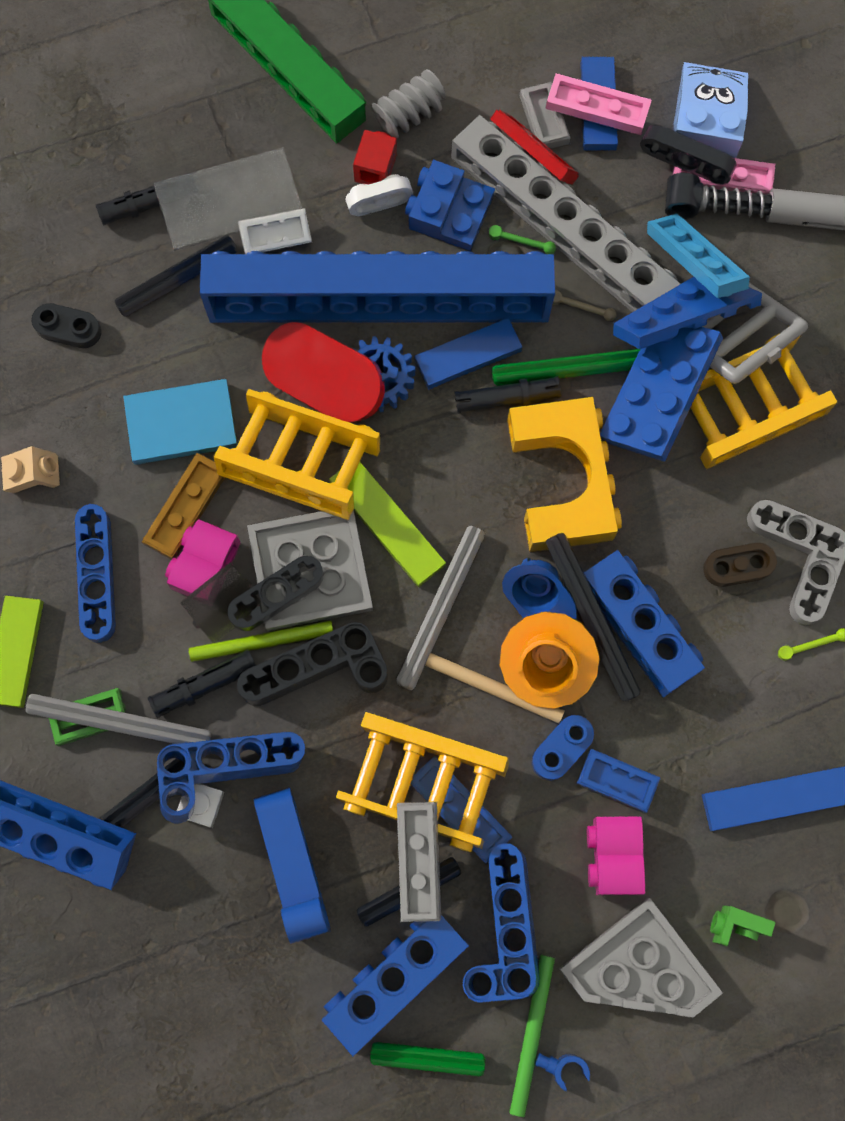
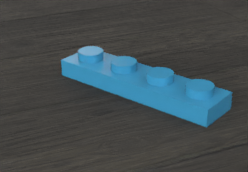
M677 213L647 222V234L717 298L728 297L734 293L749 289L750 276Z

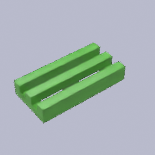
M119 688L73 701L93 706L113 700L114 705L104 709L123 713L126 711ZM49 718L55 745L57 746L109 731L89 726L62 735L61 730L80 724L66 721L59 722L56 719Z

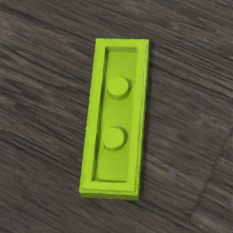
M5 596L0 618V706L24 708L44 604L42 600Z

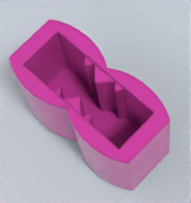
M199 519L193 527L189 526L184 532L181 545L184 546L183 551L178 558H173L166 569L165 577L168 578L167 584L171 590L210 606L237 554L241 543L238 536Z
M595 817L593 819V826H587V847L594 848L595 864H588L589 887H595L596 895H644L645 869L642 817Z

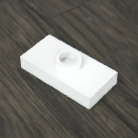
M305 208L238 221L245 254L251 251L266 252L312 242Z

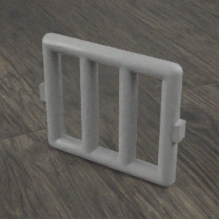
M749 283L750 288L762 293V301L759 306L762 310L722 340L710 365V368L733 384L741 382L765 362L772 364L781 357V350L808 329L807 321L751 283ZM720 314L708 318L707 325L702 327L712 329L725 318L720 316ZM773 318H777L789 326L736 368L722 358Z

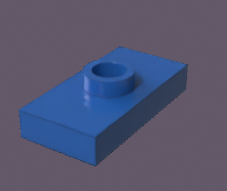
M590 749L576 784L643 813H647L660 777Z

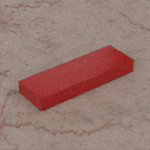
M500 109L494 112L490 118L493 123L560 181L570 185L574 184L579 177L575 169L512 115Z

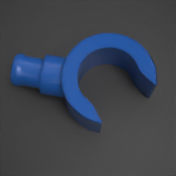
M539 1053L536 1058L535 1066L544 1068L546 1072L553 1074L556 1083L566 1092L565 1083L561 1078V1070L565 1064L569 1062L578 1063L585 1078L588 1081L590 1080V1070L587 1063L575 1054H565L557 1059Z

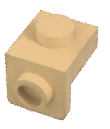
M31 446L1 457L3 491L16 493L36 485L51 488L60 485L58 455L54 452Z

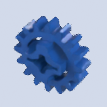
M376 336L372 337V344L370 345L360 340V350L358 352L375 361L380 369L383 365V373L380 374L385 384V394L379 411L384 412V404L388 403L392 408H397V398L399 397L406 401L408 399V391L406 389H414V379L411 377L415 376L416 369L415 366L410 365L412 363V355L410 353L402 355L403 345L401 343L394 348L391 347V338L388 337L383 344L378 343ZM390 359L396 362V364L400 368V371H398V367L392 366Z

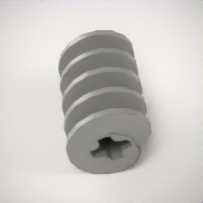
M426 69L421 73V77H413L410 83H403L399 90H392L388 97L382 96L379 98L378 104L372 103V109L383 130L391 137L398 138L399 135L396 127L399 126L405 133L408 132L410 129L407 120L418 126L420 124L419 113L426 119L431 117L430 106L439 113L442 110L440 100H445L446 94L437 76L432 71Z

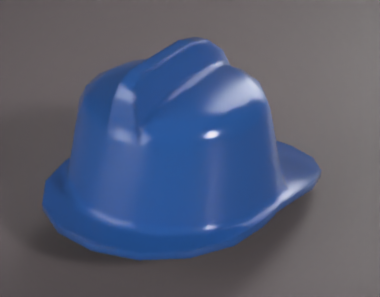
M528 557L523 560L521 565L511 568L505 574L502 581L503 592L523 619L544 611L563 613L576 619V604L562 584L557 569L549 562L531 560Z

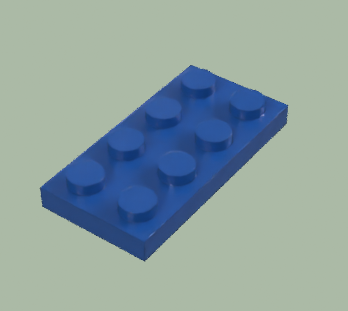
M705 327L697 329L681 328L677 336L640 349L600 432L601 441H606L608 444L665 462L723 340L721 332Z

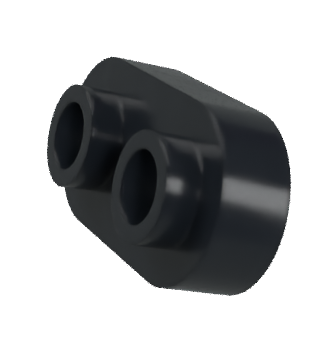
M53 303L39 306L33 312L31 319L32 326L41 338L77 348L94 346L99 341L102 333L101 326L93 314ZM47 316H54L52 321L44 322ZM87 324L85 329L81 331L76 330L78 325Z

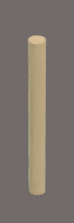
M430 653L425 666L558 724L563 717L565 711L563 709L535 707L518 698L509 686L438 655Z

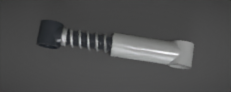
M687 172L675 173L667 179L665 213L668 216L677 213L683 219H689L696 216L699 211L703 212L707 209H713L714 213L717 210H723L726 214L728 211L737 212V215L740 212L748 213L749 217L752 214H760L761 218L765 215L766 222L845 230V196L776 188H772L767 195L763 194L761 190L756 193H751L749 189L740 192L738 188L728 191L725 186L718 190L714 185L711 187L704 186L697 175Z

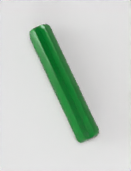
M375 1042L371 1046L370 1062L373 1065L471 1076H482L485 1070V1056L482 1053Z

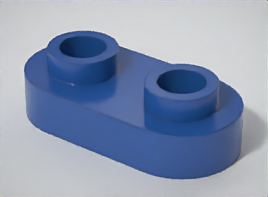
M571 715L563 719L532 756L534 772L540 778L549 781L562 777L591 745L594 739V729L591 723L579 715ZM570 728H579L582 731V738L579 740L572 739L569 735ZM553 754L557 757L558 764L556 767L546 765V755Z

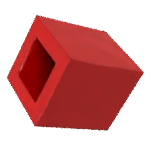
M364 130L353 163L354 182L369 185L383 181L384 178L391 175L397 157V138L391 137L382 131L372 132Z

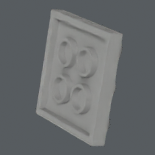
M354 510L349 520L320 511L247 525L257 583H260L301 556L316 558L320 562L324 574L323 581L317 589L265 622L267 632L373 611ZM306 566L301 567V575L294 581H292L290 574L284 577L290 583L293 593L299 590L295 585L297 581L302 578H306L308 582L314 579L313 571L316 570L315 568L308 570ZM280 584L271 585L266 591L267 600L272 603L281 602L286 597V588ZM261 601L262 611L264 613L268 609L263 605Z

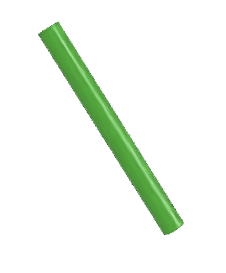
M540 955L539 986L531 999L510 1108V1114L519 1117H525L555 962V958Z

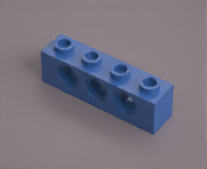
M616 550L585 571L584 574L607 622L664 698L705 669L701 663L703 657L692 643L687 644L679 633L681 632V627L677 620L671 614L666 615L658 605L660 600L654 589L648 584L644 586L636 575L638 569L634 562L628 556L623 557ZM618 585L626 587L630 592V599L621 600L617 598L613 592V587ZM638 614L646 615L651 620L652 628L649 630L639 628L635 622V616ZM664 643L669 645L673 651V658L666 660L660 657L657 653V644Z
M0 780L1 847L19 853L25 858L34 859L52 866L60 872L70 873L90 881L96 886L112 890L127 869L136 833Z
M442 915L440 921H414L410 925L414 932L404 942L397 937L381 952L386 959L375 969L369 963L352 979L357 986L345 996L342 991H339L324 1006L328 1013L322 1018V1021L352 1056L366 1045L468 947V944ZM425 940L431 944L433 954L429 961L418 963L411 957L410 949L416 941ZM391 967L400 969L405 977L403 985L396 990L388 989L382 982L383 972ZM360 995H368L375 1002L376 1009L368 1017L359 1016L354 1010V1000Z

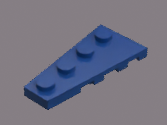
M692 277L615 322L613 325V336L638 349H642L677 336L681 328L697 329L707 325L708 318L719 314L723 318L733 316L737 313V308L747 305L750 309L760 306L762 293L749 287V289L734 293L731 296L717 298L695 277Z

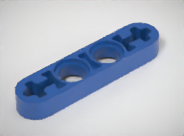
M88 504L80 508L75 516L79 626L86 638L96 643H102L113 636L116 627L111 522L102 507L97 504ZM92 514H95L101 520V522L95 523V534L98 538L103 537L102 540L92 538L91 528L85 524V521L91 519ZM93 547H100L104 551L102 561L95 565L86 563L85 555L87 551ZM101 581L106 587L104 595L96 600L88 598L86 593L88 586L92 582ZM88 606L99 608V617L106 623V626L100 627V633L98 634L89 628L90 624L95 623L96 616L92 609L87 610Z

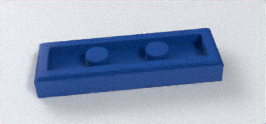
M614 57L581 58L582 81L615 89ZM582 119L583 150L617 149L618 138L616 128Z
M506 318L415 355L414 360L429 390L522 352L523 347L509 318Z
M436 756L430 759L413 776L410 784L426 802L429 800L441 764ZM454 775L452 776L440 817L452 829L459 830L470 792ZM482 805L473 836L482 838L484 844L482 849L473 846L472 850L486 864L489 861L492 849L497 845L507 843L512 836Z

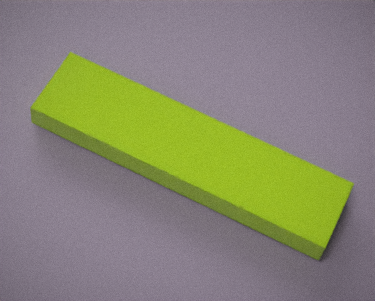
M359 462L348 486V489L353 491L354 512L419 588L446 566V562L362 463ZM339 471L329 478L330 483L335 482Z

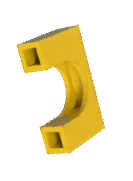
M593 397L510 408L507 422L513 452L542 448H560L576 456L584 466L587 474V489L577 499L564 504L529 508L526 510L524 522L529 552L549 550L546 540L558 533L566 534L571 546L613 541L618 529L622 527V520L619 508L613 507L611 495H615V481L612 474L607 475L605 462L609 461V449L607 442L601 441L599 429L603 428L602 412L600 408L595 409Z

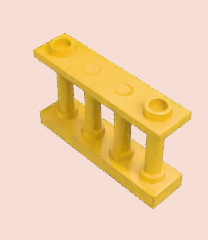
M775 335V336L771 337L770 339H768V340L765 342V345H766L768 342H770L773 338H775L777 335ZM800 336L781 350V357L778 358L780 365L800 398L798 401L799 405L790 409L787 406H782L761 367L749 375L770 413L767 416L768 419L757 423L756 420H751L731 382L713 369L708 370L699 391L716 384L739 428L737 429L738 433L729 437L721 434L699 393H697L691 405V410L708 439L707 447L700 457L706 469L823 417L837 404V400L831 390L821 395H818L817 392H812L792 357L790 351ZM760 348L735 358L728 363L736 368Z
M248 389L246 393L248 410L253 415L236 448L218 447L214 455L217 474L349 520L354 510L353 491H350L348 486L364 452L378 457L380 452V433L374 431L369 426L355 425L278 399L269 392H257ZM266 419L283 424L285 427L269 459L263 461L249 456V453ZM299 430L318 436L302 471L295 472L281 466ZM331 441L351 447L335 482L327 483L315 478Z
M365 712L361 727L369 733L368 739L371 741L352 795L339 790L337 792L336 798L345 803L343 809L360 816H365L366 810L397 820V803L405 802L419 757H424L425 751L439 755L438 762L441 763L428 802L437 801V819L439 818L455 768H459L461 763L475 767L473 773L476 774V778L459 830L438 824V834L451 838L450 846L467 852H472L473 846L482 849L483 839L473 836L490 780H495L496 774L503 777L506 776L509 766L508 758ZM390 740L404 744L403 750L406 752L388 805L384 806L366 799L384 746L389 745Z

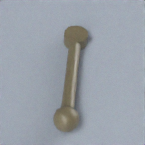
M555 290L553 305L563 303L604 316L607 321H613L617 317V313L613 308L605 310L564 297L560 291Z

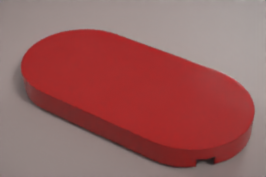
M299 322L281 325L270 334L265 342L262 351V367L267 379L278 389L325 415L349 423H357L363 419L366 420L379 409L385 394V384L382 381L380 374L382 372L379 366L371 358L323 332Z

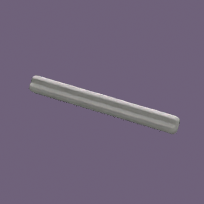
M475 526L467 527L399 672L396 682L405 689L413 690L484 539L485 532Z
M30 694L26 703V713L172 744L207 741L211 738L209 730L37 694Z

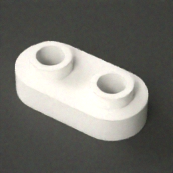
M394 174L384 178L383 181L369 185L359 184L354 186L345 200L351 215L363 216L407 202L410 196L413 195V190L407 177Z

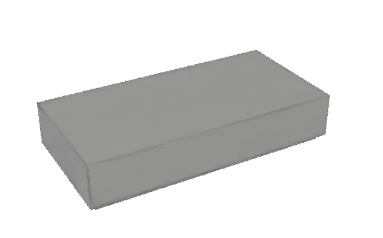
M552 82L520 89L519 96L531 132L550 149L568 145L570 143V135L563 114L546 109Z

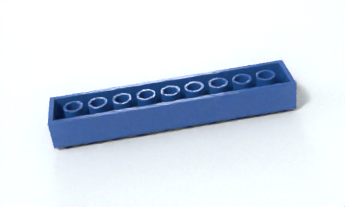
M216 251L212 254H201L200 296L210 323L499 322L506 318H509L510 322H549L555 296L554 254H544L540 251H531L526 254H509L505 251H496L491 254H474L470 251H461L456 254H440L435 251H426L421 254H405L400 251H391L386 254H370L365 251H356L352 254H335L330 251H321L317 254H300L295 251H286L282 254H265L260 251H251L247 254H230L224 251Z

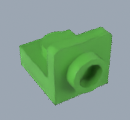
M723 905L721 912L716 911L714 914L710 932L714 934V943L728 946L733 926H737L735 934L758 941L759 934L768 937L772 936L775 922L732 906Z

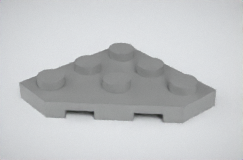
M650 898L645 899L559 968L582 1001L694 1018L723 994Z

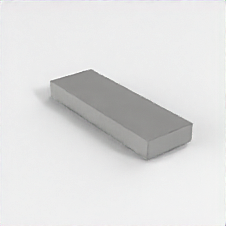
M437 801L397 803L401 922L440 921L441 898Z

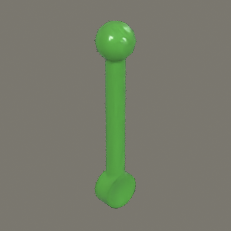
M493 225L489 229V237L492 240L504 238L543 249L546 254H553L556 251V245L552 241L543 243L504 232L498 225Z

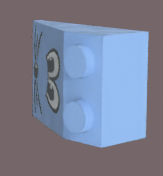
M684 62L673 131L736 158L743 143L748 111V73Z

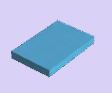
M227 379L123 396L131 456L134 465L190 456L196 453L217 451L219 446L232 449L238 445Z

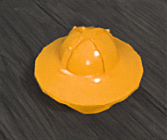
M544 611L525 617L510 629L501 646L500 667L505 683L518 698L535 707L555 709L573 704L588 693L598 674L599 653L594 637L581 622L563 613Z

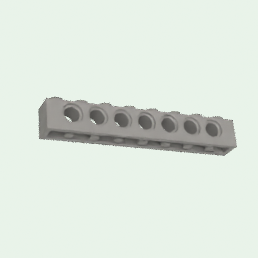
M479 115L452 140L451 158L481 184L495 188L494 195L544 238L554 242L557 249L631 312L636 311L680 285L676 276L670 270L663 269L655 263L645 249L636 247L627 239L625 233L619 227L611 226L601 217L600 212L594 206L587 205L579 199L569 185L562 184L554 178L547 168L529 157L525 149L517 142H512L503 135L501 129L495 123L488 122ZM488 153H494V154H496V155H498V156H496V157H490V156H487L486 154H488ZM516 173L520 174L523 177L515 178L512 177L511 174ZM542 194L545 195L547 198L539 199L534 195ZM560 215H568V216H570L572 219H571V220H564V219L560 218L559 216H560ZM593 236L598 241L591 242L586 240L584 237ZM617 257L623 262L614 263L609 258ZM642 278L648 282V285H641L635 279Z

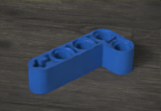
M280 732L166 746L157 757L159 799L163 817L167 821L177 824L186 822L191 818L195 807L194 784L294 772L299 768L305 754L303 739L293 732ZM282 747H288L289 752L293 753L292 759H286L285 753H281ZM267 748H270V749H271V750H270V756L272 755L271 762H267V761H266V760H267V755H268V749H267ZM246 750H253L259 755L260 760L255 764H246L241 760L240 754ZM215 754L222 759L223 763L218 768L211 769L202 763V759L206 755ZM177 758L185 764V767L180 772L170 773L164 768L165 762L169 759ZM182 795L188 800V805L183 810L174 811L169 808L167 801L172 796Z
M291 788L254 798L257 817L283 907L281 915L290 944L330 932L328 916Z
M503 843L492 849L489 855L499 964L476 966L466 972L463 978V990L467 997L474 1002L522 999L533 995L539 986L540 977L527 861L520 849L512 844ZM509 852L510 856L517 859V863L512 864L510 870L512 878H520V884L507 882L500 885V879L508 880L506 868L499 866V861L505 859V853ZM517 890L522 898L521 905L516 911L509 912L503 906V897L508 891ZM514 929L522 930L526 937L524 948L517 952L511 950L507 945V936ZM519 968L526 970L531 979L528 989L524 992L515 990L511 983L513 972ZM481 972L486 973L492 982V987L486 995L478 994L473 986L475 976Z

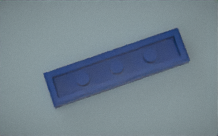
M845 766L702 794L710 831L843 806L845 805Z

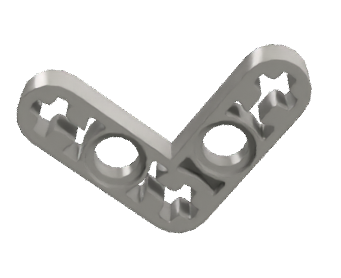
M761 500L757 502L747 516L748 526L751 530L759 535L808 554L789 610L791 617L797 623L806 626L812 625L826 613L844 564L845 531L774 501ZM763 510L768 511V518L773 520L769 521L766 525L760 523L761 517L757 515L761 514ZM783 517H785L786 521L782 524L779 532L776 530V528L780 525L777 522H779ZM794 522L803 524L807 530L806 538L799 540L792 537L789 532V525ZM817 530L820 533L816 536V538L820 540H817L813 545H811L810 541L816 535ZM830 537L835 539L834 545L839 547L832 552L827 550L828 544L823 542L827 541ZM820 567L828 573L829 579L826 585H818L811 579L812 568ZM811 592L817 593L818 595L813 598L811 608L816 610V612L806 616L804 614L805 608L800 606V604L805 603L810 598Z

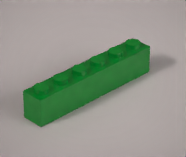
M208 0L211 15L336 144L366 121V101L360 91L356 88L352 90L345 83L340 71L334 66L330 67L323 60L320 51L314 45L309 46L302 39L295 25L292 23L288 25L281 18L280 12L272 2L267 3L265 0Z

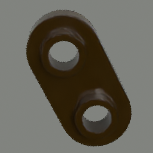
M751 543L723 548L709 555L704 563L703 571L706 579L718 587L765 579L774 571L777 565V557L773 549L764 543ZM750 559H758L761 563V568H754L750 563ZM716 565H723L727 573L725 575L719 574L716 571Z

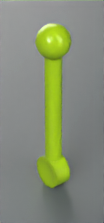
M840 628L836 634L798 646H782L778 650V657L786 661L792 658L793 654L835 641L845 642V628Z

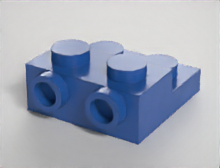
M433 160L430 168L423 167L420 172L417 186L421 187L418 196L411 195L407 202L405 214L409 215V229L471 251L493 200L495 188L464 178V170Z

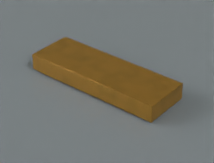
M199 453L195 454L143 538L142 543L171 560L178 556L183 548L181 541L184 532L189 526L193 527L198 519L200 520L225 477L217 474L214 461Z

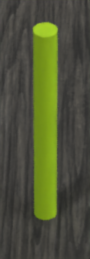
M332 621L189 648L191 662L241 653L247 649L251 651L318 638L333 631Z

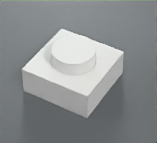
M194 784L195 807L188 821L213 828L224 792L202 784ZM184 796L181 797L177 811L183 810L188 805V800Z

